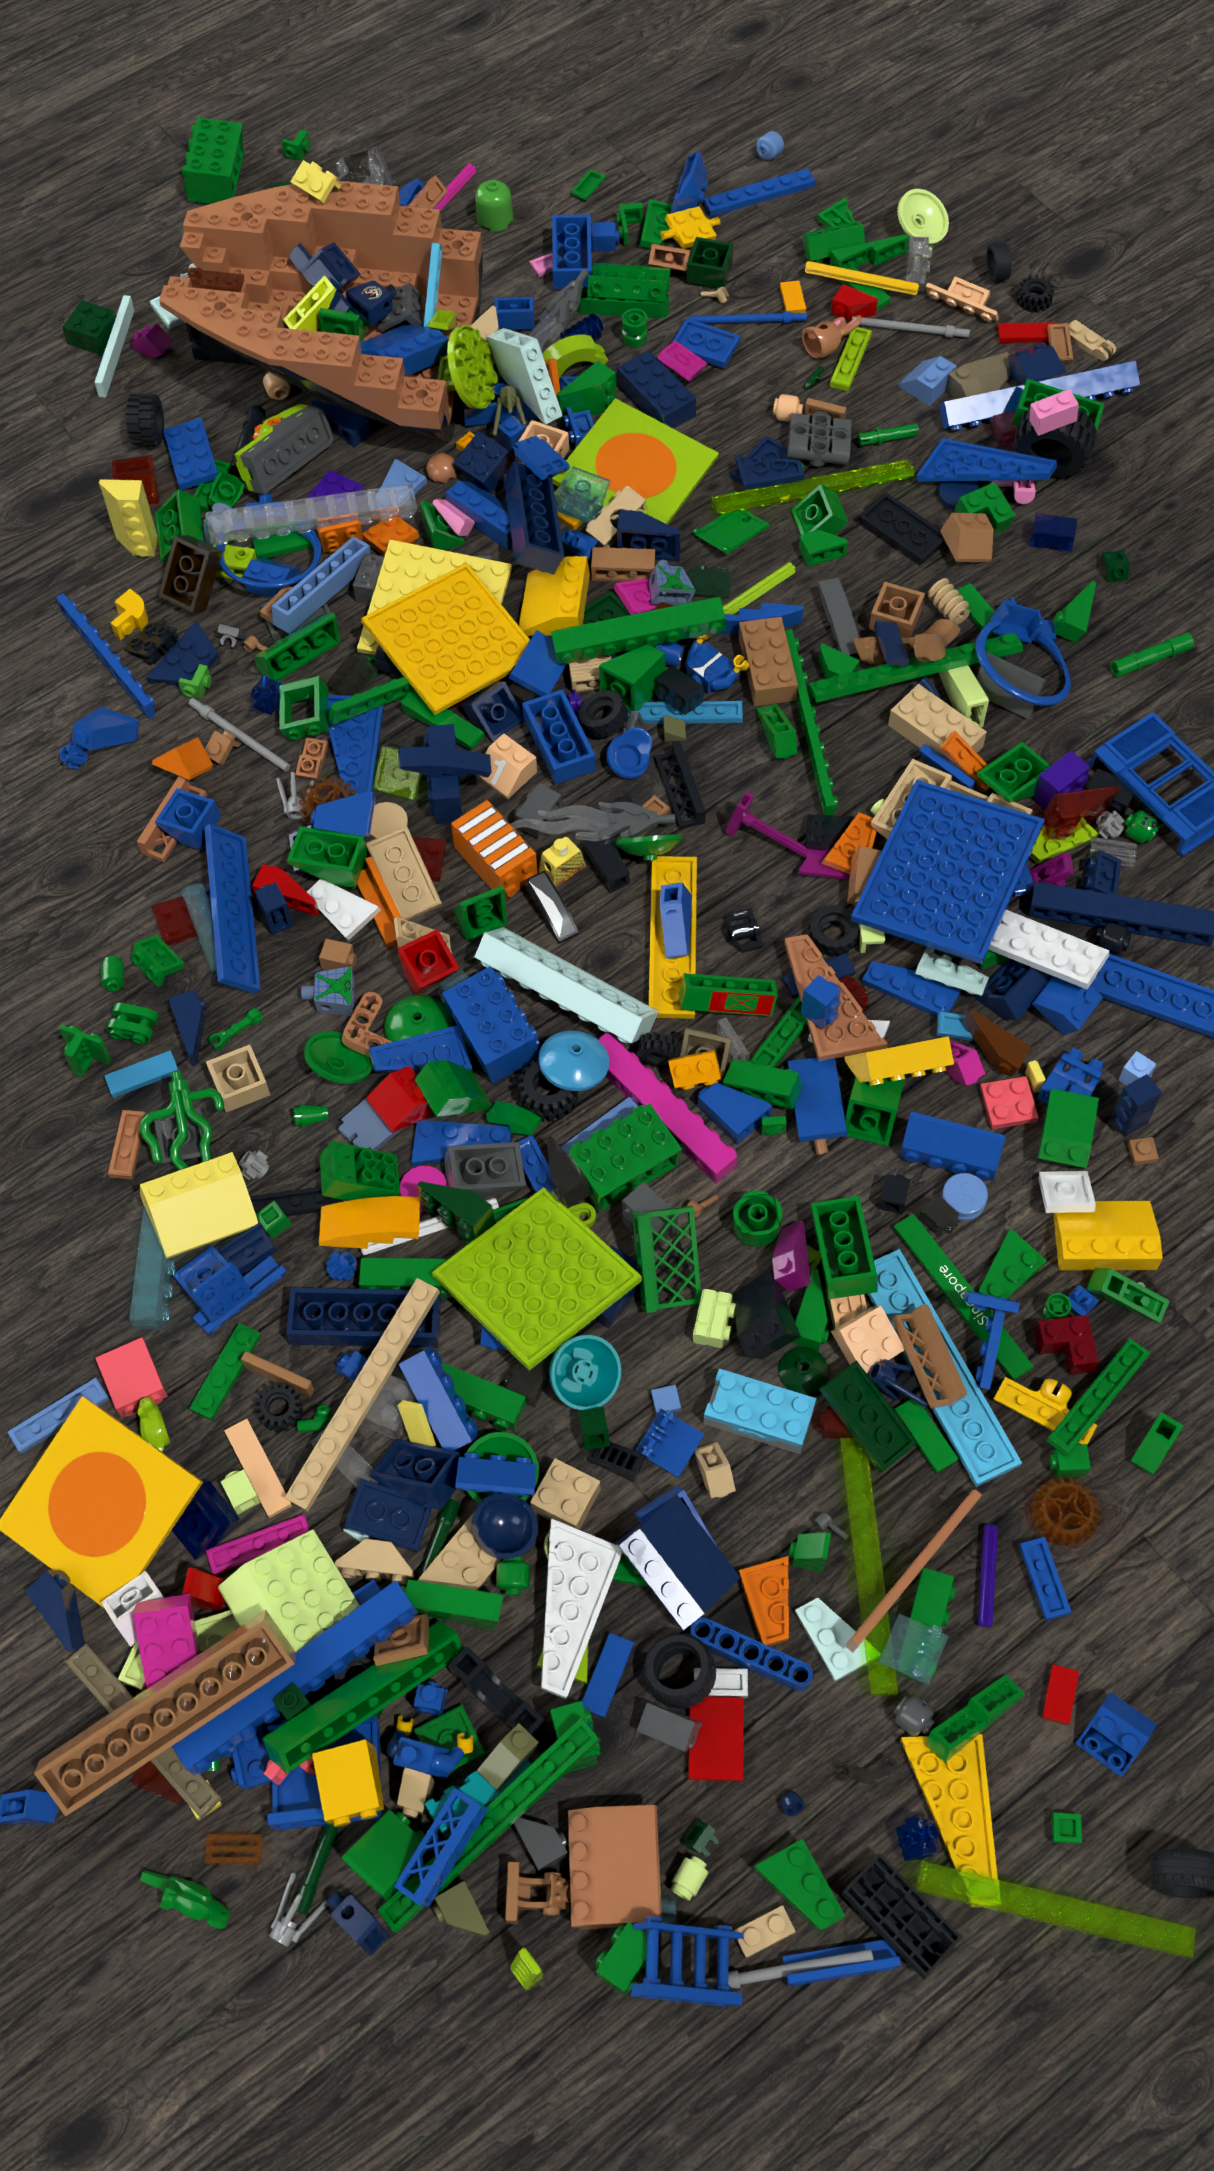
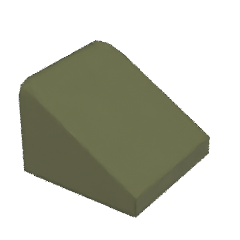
M663 715L664 742L686 741L685 721Z

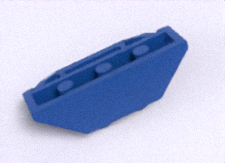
M696 151L688 156L674 197L671 213L697 207L698 203L702 204L708 181L705 180L707 171L700 152Z

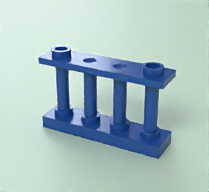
M645 1917V1922L634 1924L633 1930L647 1931L646 1978H643L642 1984L632 1985L631 1997L724 2007L742 2005V1993L731 1992V1987L728 1986L729 1941L743 1939V1933L732 1932L731 1926L721 1925L715 1926V1929L667 1924L662 1923V1918ZM659 1933L671 1934L670 1981H667V1985L660 1984V1979H658ZM682 1936L695 1937L694 1983H691V1987H684V1981H681ZM706 1938L718 1940L717 1986H714V1990L708 1989V1984H705Z

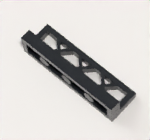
M681 741L673 742L672 752L656 755L655 761L679 829L681 830L705 824L706 811ZM673 759L674 766L672 769L663 766L662 761ZM671 776L681 780L678 786L669 783ZM678 793L687 797L684 804L675 801ZM686 811L693 814L694 819L682 821L681 815Z

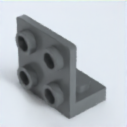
M409 282L396 289L397 294L392 297V311L378 321V329L381 332L404 320H407L410 325L424 327V296Z

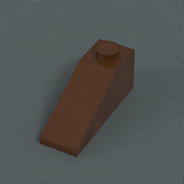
M973 1009L963 1019V1023L989 1062L1002 1074L1012 1077L1020 1068L1032 1047Z

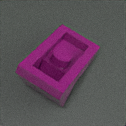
M1064 852L1029 870L1033 880L1031 888L1033 889L1034 882H1047L1051 885L1066 886L1065 878L1074 874L1071 855Z

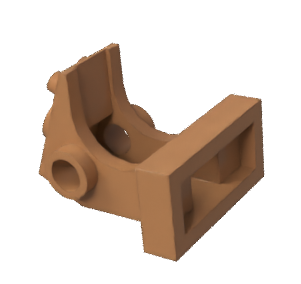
M508 1862L507 1924H518L519 1910H543V1915L557 1916L560 1915V1910H568V1903L571 1900L569 1880L561 1878L560 1873L553 1872L544 1873V1879L520 1877V1863ZM531 1887H547V1901L530 1902Z

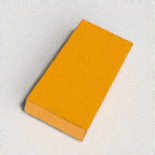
M800 282L780 283L785 311L806 313V305Z

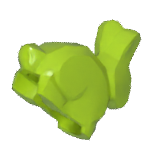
M145 1397L140 1400L137 1413L140 1417L142 1438L163 1452L164 1446L170 1443L163 1415L152 1397Z

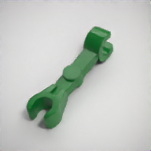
M253 1008L248 1012L246 1018L233 1024L228 1030L212 1034L209 1037V1042L212 1044L216 1040H220L218 1044L214 1045V1049L216 1051L222 1050L230 1038L240 1034L242 1030L251 1024L256 1025L263 1020L261 1012L257 1008Z

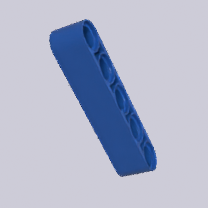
M698 1618L692 1623L690 1635L700 1639L711 1653L794 1691H805L810 1686L813 1672L811 1667L805 1662L707 1618ZM700 1627L708 1629L710 1634L705 1638H700L695 1634V1631ZM723 1638H728L732 1640L734 1645L730 1649H724L720 1646L719 1642ZM748 1649H753L757 1652L758 1657L755 1660H748L744 1656V1652ZM772 1660H777L782 1664L783 1668L780 1671H773L769 1668L768 1663ZM801 1671L805 1673L807 1680L801 1683L797 1682L793 1678V1674Z

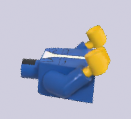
M710 634L700 635L697 640L693 641L685 663L686 675L703 685V692L706 694L730 688L740 675L739 671L747 670L749 667V662L746 660L740 665L744 659L742 655H737L732 662L709 643L703 644V640L709 639Z
M400 1715L397 1720L396 1731L387 1747V1753L389 1757L394 1759V1765L428 1775L448 1778V1774L453 1771L464 1757V1754L473 1751V1735L465 1739V1733L458 1734L457 1747H454L452 1750L406 1737L411 1735L414 1719L411 1718L410 1722H403V1716Z

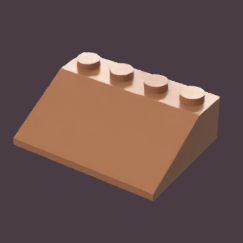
M657 1805L591 1807L568 1810L571 1927L590 1930L619 1927L620 1925L626 1926L628 1921L634 1925L635 1923L645 1922V1917L662 1918Z

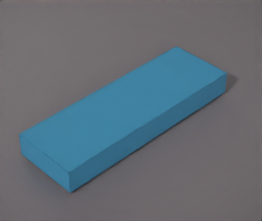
M170 1050L104 1075L112 1097L115 1098L172 1076V1072L179 1070Z

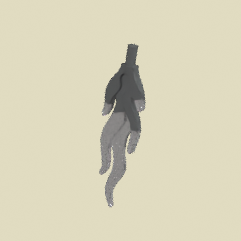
M582 269L576 280L571 281L551 299L543 313L538 317L540 323L528 335L537 338L541 351L547 338L552 343L564 329L569 318L570 309L572 312L576 311L581 299L582 284L589 275L586 269Z
M600 802L599 808L601 810L588 806L573 805L552 811H538V816L547 820L570 817V819L564 821L546 822L527 818L517 820L510 825L513 829L528 827L551 835L575 830H588L592 832H577L575 838L578 840L602 841L621 833L620 839L633 838L651 828L657 827L658 824L675 823V814L657 815V812L630 802Z

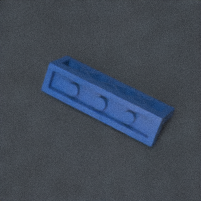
M269 1256L243 1277L253 1294L213 1323L202 1311H199L192 1319L209 1337L286 1275V1269L282 1265L279 1266Z
M454 1788L394 1887L419 1906L429 1907L490 1808L482 1802L475 1801L460 1789ZM459 1797L469 1806L462 1816L454 1817L452 1806ZM450 1823L451 1835L449 1839L439 1842L437 1833L439 1827ZM434 1848L436 1860L433 1865L424 1867L423 1853L427 1849ZM419 1873L421 1884L414 1893L404 1884L411 1874Z
M886 1940L783 1956L782 1961L783 1965L872 1949L874 1961L787 1975L785 1977L787 1987L895 1970L901 1966L900 1958L896 1957L895 1950Z

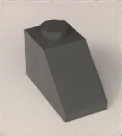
M518 1818L513 1823L539 1874L568 1857L566 1849L569 1848V1843L563 1832L557 1834L554 1827L523 1818Z

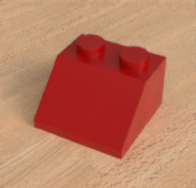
M438 929L397 948L405 977L415 995L456 976L460 969Z
M410 1066L390 1073L366 1098L367 1102L392 1133L432 1115V1109L415 1081L417 1074Z

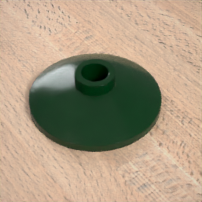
M809 1347L793 1348L780 1361L779 1377L782 1384L788 1390L810 1395L819 1391L828 1379L829 1369L827 1361L815 1349ZM805 1364L809 1369L803 1371L800 1369V1365Z

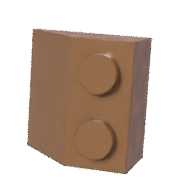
M951 513L940 532L955 561L990 562L992 560L994 529L987 515L979 513Z

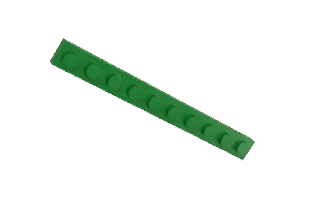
M792 629L785 630L798 684L796 701L823 814L834 816V810L838 808L836 795H832L833 780L827 774L829 772L828 760L823 758L825 753L824 743L819 741L820 727L819 724H815L816 711L815 707L810 704L812 701L810 689L806 688L807 674L806 671H802L803 657L802 654L798 655L797 651L799 650V641L797 637L794 638Z
M1016 633L1005 634L986 639L985 652L1000 658L1023 652V644ZM975 643L964 644L945 649V656L936 661L921 662L914 657L909 659L907 666L883 664L809 683L810 692L817 703L979 663L976 655Z
M581 1717L487 1806L490 1809L437 1895L601 1741V1738L584 1718ZM434 1856L424 1867L433 1865L434 1861L436 1860V1856ZM416 1873L404 1885L414 1893L421 1884L419 1873ZM398 1890L378 1909V1912L393 1933H398L425 1907L419 1906Z

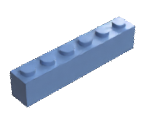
M354 536L271 606L273 625L288 634L294 631L356 577L364 554H370V545Z

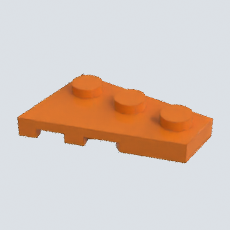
M858 813L821 864L850 874L851 859L859 846L873 847L877 831L871 826L873 817Z
M789 1556L745 1568L738 1572L760 1641L767 1646L779 1644L789 1639Z

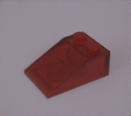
M1119 786L1055 794L1042 814V818L1045 819L1044 825L1048 838L1066 839L1108 809L1120 790Z

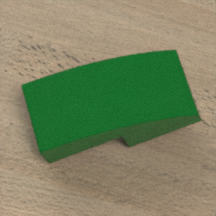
M496 1101L486 1114L488 1123L509 1125L511 1133L533 1135L542 1122L541 1117L524 1108Z

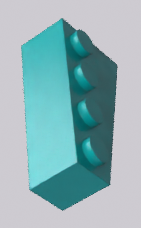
M527 1759L497 1791L475 1771L467 1776L463 1782L465 1785L462 1787H454L453 1785L443 1792L444 1794L438 1802L435 1803L432 1798L424 1804L432 1819L435 1820L454 1788H458L475 1801L482 1802L488 1806L531 1764ZM459 1797L452 1806L454 1817L462 1816L469 1806ZM450 1823L439 1827L445 1840H448L451 1835Z

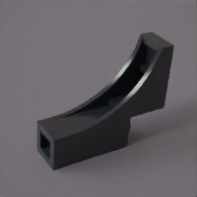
M629 795L616 798L611 803L603 807H597L590 813V826L597 836H591L583 842L585 857L610 893L630 884V872L618 852L615 841L618 838V834L601 841L599 831L612 826L607 817V812L618 813L613 812V803H633Z

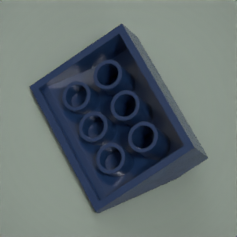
M677 1494L615 1543L682 1630H685L702 1616L741 1578Z

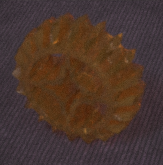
M333 775L329 781L326 776H322V783L318 779H314L316 786L313 787L308 784L307 788L310 789V792H302V795L307 797L306 800H300V804L306 805V807L300 809L301 813H307L303 817V821L311 820L314 802L319 805L323 804L321 803L322 801L325 803L340 799V791L346 798L356 795V790H350L352 786L350 783L344 785L343 778H339L336 782V777ZM334 788L326 797L317 796L325 789Z
M1061 1476L1058 1478L1057 1483L1050 1479L1048 1486L1042 1484L1039 1488L1040 1492L1034 1494L1036 1501H1032L1031 1508L1035 1511L1031 1513V1518L1038 1519L1034 1523L1035 1528L1043 1527L1040 1532L1041 1536H1045L1047 1533L1050 1535L1049 1543H1052L1056 1538L1059 1539V1546H1063L1065 1540L1070 1547L1075 1545V1540L1082 1545L1085 1542V1538H1092V1531L1096 1532L1098 1530L1097 1522L1101 1521L1102 1516L1097 1513L1102 1508L1100 1505L1094 1504L1097 1502L1098 1496L1090 1497L1091 1487H1088L1086 1490L1082 1488L1083 1481H1079L1075 1485L1073 1477H1070L1068 1482L1065 1483L1064 1478ZM1058 1494L1070 1495L1069 1498L1064 1500L1057 1497L1055 1499L1052 1498V1496ZM1077 1500L1084 1507L1086 1516L1083 1515L1084 1512L1078 1509ZM1070 1503V1512L1062 1520L1061 1518L1064 1514L1062 1512L1065 1508H1067L1068 1504ZM1046 1507L1054 1514L1056 1518L1055 1524L1049 1518ZM1065 1524H1073L1075 1526L1078 1524L1081 1526L1072 1530L1062 1528Z

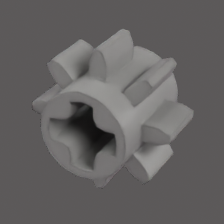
M1115 810L1112 813L1105 811L1097 818L1096 824L1098 826L1095 829L1105 839L1108 836L1115 838L1122 833L1124 829L1122 823L1125 820Z
M260 1150L245 1153L239 1162L243 1169L241 1171L242 1175L248 1180L251 1178L255 1179V1177L257 1179L262 1178L269 1169L266 1161L268 1156Z

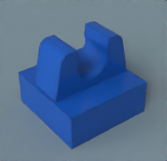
M1081 1285L1068 1296L1071 1302L1070 1312L1075 1316L1087 1315L1099 1301Z

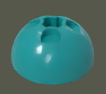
M580 1335L565 1341L555 1351L550 1362L549 1379L552 1389L564 1404L574 1409L588 1410L601 1407L613 1397L621 1380V1363L616 1350L609 1342L594 1335Z

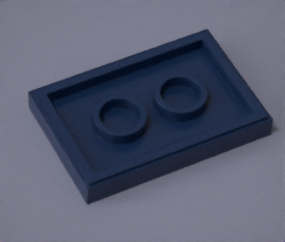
M766 436L745 459L753 460L754 457H761V460L773 461L775 458H790H787L788 448ZM736 467L731 472V479L742 484ZM773 486L751 490L764 497Z
M361 1479L344 1529L379 1541L392 1542L394 1546L418 1553L432 1508L420 1506L388 1487Z

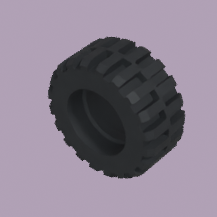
M1030 408L1024 412L1013 443L1016 453L1056 460L1057 468L1050 478H1066L1068 475L1071 477L1085 469L1090 462L1097 438L1096 427L1092 419L1088 418L1087 413L1083 410H1078L1076 422L1038 436L1029 421Z

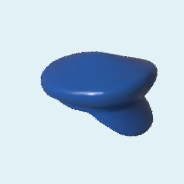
M633 727L612 740L607 749L606 759L609 767L615 774L626 779H635L644 774L650 762V751L652 748L650 734L640 727Z

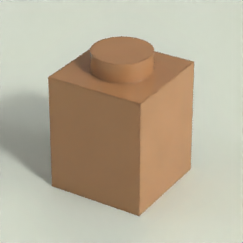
M330 939L325 940L319 956L323 970L354 967L357 958L352 944Z

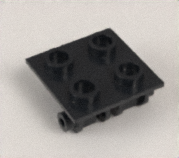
M151 622L143 628V631L129 642L124 651L145 656V662L150 666L156 664L162 658L161 656H164L165 652H168L177 643L179 636L176 631L178 629Z

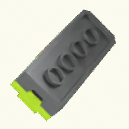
M299 404L276 416L270 417L263 424L255 427L253 441L235 453L237 459L235 463L242 481L246 482L248 490L266 494L332 444L333 435L324 410Z

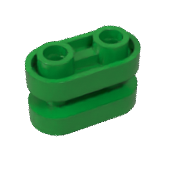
M116 1003L112 1015L117 1019H110L108 1021L106 1031L113 1039L122 1040L123 1038L143 1045L150 1042L153 1031L149 1027L156 1026L159 1015L149 1008Z

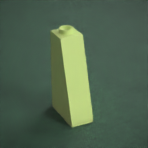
M969 666L939 672L952 707L979 727H983L989 700Z

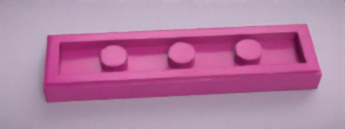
M305 1515L206 1550L213 1575L218 1576L237 1569L245 1563L309 1532L310 1529Z

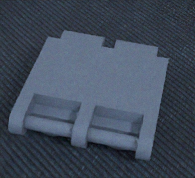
M366 1099L341 1119L342 1125L338 1128L339 1132L349 1141L353 1140L354 1146L372 1150H379L402 1130L400 1129L392 1133Z

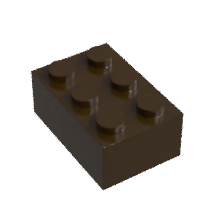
M190 535L174 536L158 596L191 612L206 611L223 551Z

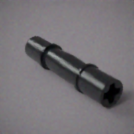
M252 405L250 407L247 418L243 423L244 429L239 438L237 449L233 453L234 456L229 471L236 477L241 476L235 463L237 462L235 453L253 441L255 427L262 424L265 416V410L259 405Z

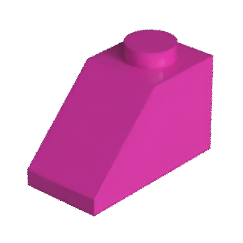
M950 1041L954 1064L945 1066L946 1071L954 1081L964 1085L976 1083L978 1078L985 1075L977 1051Z

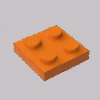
M396 514L386 517L362 533L363 541L384 557L389 540L411 543L419 538L418 531Z

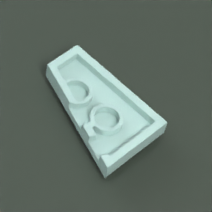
M927 946L915 974L921 975L928 980L933 979L942 982L949 987L966 990L970 994L982 996L989 977L966 965L958 966L952 962L951 957L946 954L941 957L933 953L934 948Z
M819 1598L795 1610L794 1613L834 1682L881 1656L865 1640L853 1653L847 1649L846 1643L856 1632Z

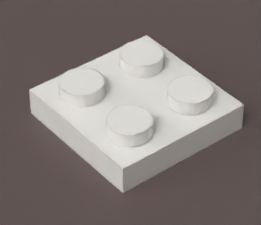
M1088 1171L1039 1172L1038 1180L1046 1213L1095 1212L1096 1204Z

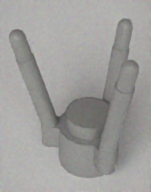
M291 772V797L287 802L281 780L277 778L276 782L284 806V814L290 819L303 818L304 814L309 813L308 805L313 791L314 780L310 781L306 798L303 802L302 798L296 796L295 773Z
M292 1872L276 1918L271 1925L272 1931L269 1935L287 1947L291 1941L297 1943L301 1934L327 1907L328 1900H325L295 1930L297 1924L291 1921L302 1899V1894L296 1896L286 1917L283 1916L296 1877L295 1872Z

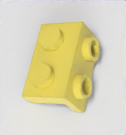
M304 160L291 180V183L322 203L325 202L333 187L341 188V185L336 182L337 177L329 171L323 173L319 165L314 162L309 164Z

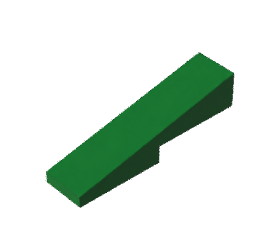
M904 234L832 250L830 265L847 269L852 265L858 267L871 262L876 266L906 253L909 237Z
M414 688L400 702L404 714L429 726L454 724L456 743L472 750L485 736L482 730L448 709L434 715Z
M1004 1675L972 1697L965 1708L934 1728L929 1734L926 1745L946 1763L1022 1699L1025 1693L1007 1675Z

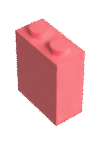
M143 1337L96 1357L120 1417H129L138 1413L140 1400L145 1397H152L156 1404L161 1403L164 1398L168 1397Z

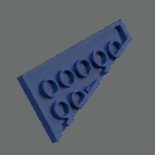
M943 438L918 472L917 482L1049 480L1057 468V461Z
M328 695L329 734L345 798L367 791L373 792L384 705L333 725L329 720L330 705L352 696Z

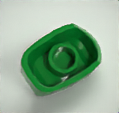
M220 472L211 487L209 505L213 507L216 503H224L233 508L240 498L245 484L231 474Z

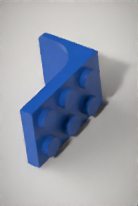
M211 1246L173 1274L176 1281L211 1323L253 1294L235 1264L232 1262L227 1263L214 1246Z

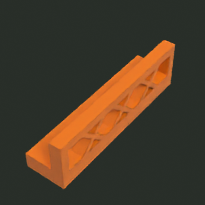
M371 856L365 858L367 868L361 871L357 887L364 900L380 907L381 911L373 920L388 949L398 945L394 918L402 917Z

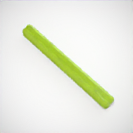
M791 562L786 563L723 606L724 614H735L739 611V608H744L795 573V566Z

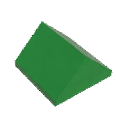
M426 501L420 503L423 525L434 549L447 550L462 546L465 543L463 536H458L433 504Z

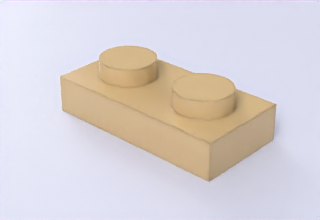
M782 1905L733 1932L743 1933V1939H737V1942L746 1959L789 1937L796 1931Z

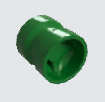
M1060 1293L1049 1296L1043 1308L1044 1319L1067 1318L1071 1310L1069 1298Z

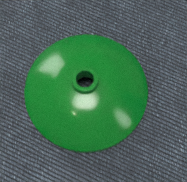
M683 835L644 836L617 839L615 841L616 845L623 851L635 856H644V861L657 860V855L670 852L681 843Z
M414 995L400 1000L389 1010L385 1019L384 1030L386 1039L394 1042L454 1026L452 1014H450L447 1006L442 1001L427 995ZM416 1017H421L420 1020H414Z
M333 1031L320 1032L308 1039L304 1048V1057L310 1068L320 1077L334 1083L352 1084L363 1081L370 1075L373 1068L371 1058L345 1046L342 1042L343 1033Z
M507 1432L490 1433L479 1438L468 1449L467 1453L480 1454V1459L490 1460L491 1455L505 1456L508 1462H516V1458L532 1459L531 1464H536V1487L539 1476L538 1460L531 1446L519 1436ZM467 1491L479 1504L486 1497L496 1494ZM513 1495L520 1499L523 1498L525 1501L529 1498V1496Z

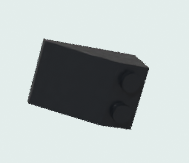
M773 1270L733 1293L734 1303H736L737 1335L746 1357L764 1359L801 1337L781 1287L774 1280Z

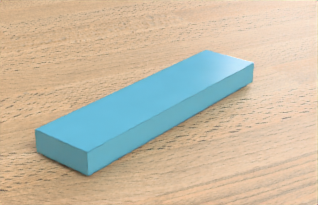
M432 243L424 327H428L429 321L437 310L443 245L439 243Z

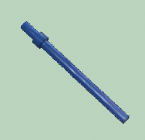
M783 311L780 314L689 316V319L703 324L783 322V324H790L791 321H807V313Z

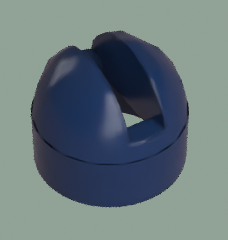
M789 1791L790 1794L782 1796L781 1806L787 1816H795L803 1811L805 1804L798 1793Z

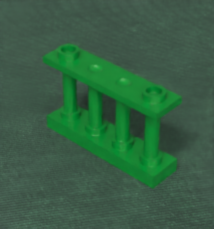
M593 263L592 275L588 276V296L666 302V290H669L670 268Z

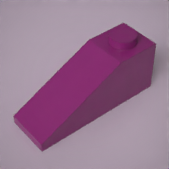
M802 1220L780 1229L772 1258L774 1280L789 1292L811 1284L805 1228Z

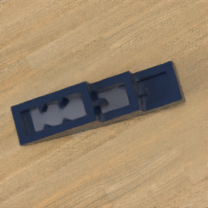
M405 747L398 749L399 769L440 778L444 773L462 778L467 773L488 778L492 773L489 754L438 747Z

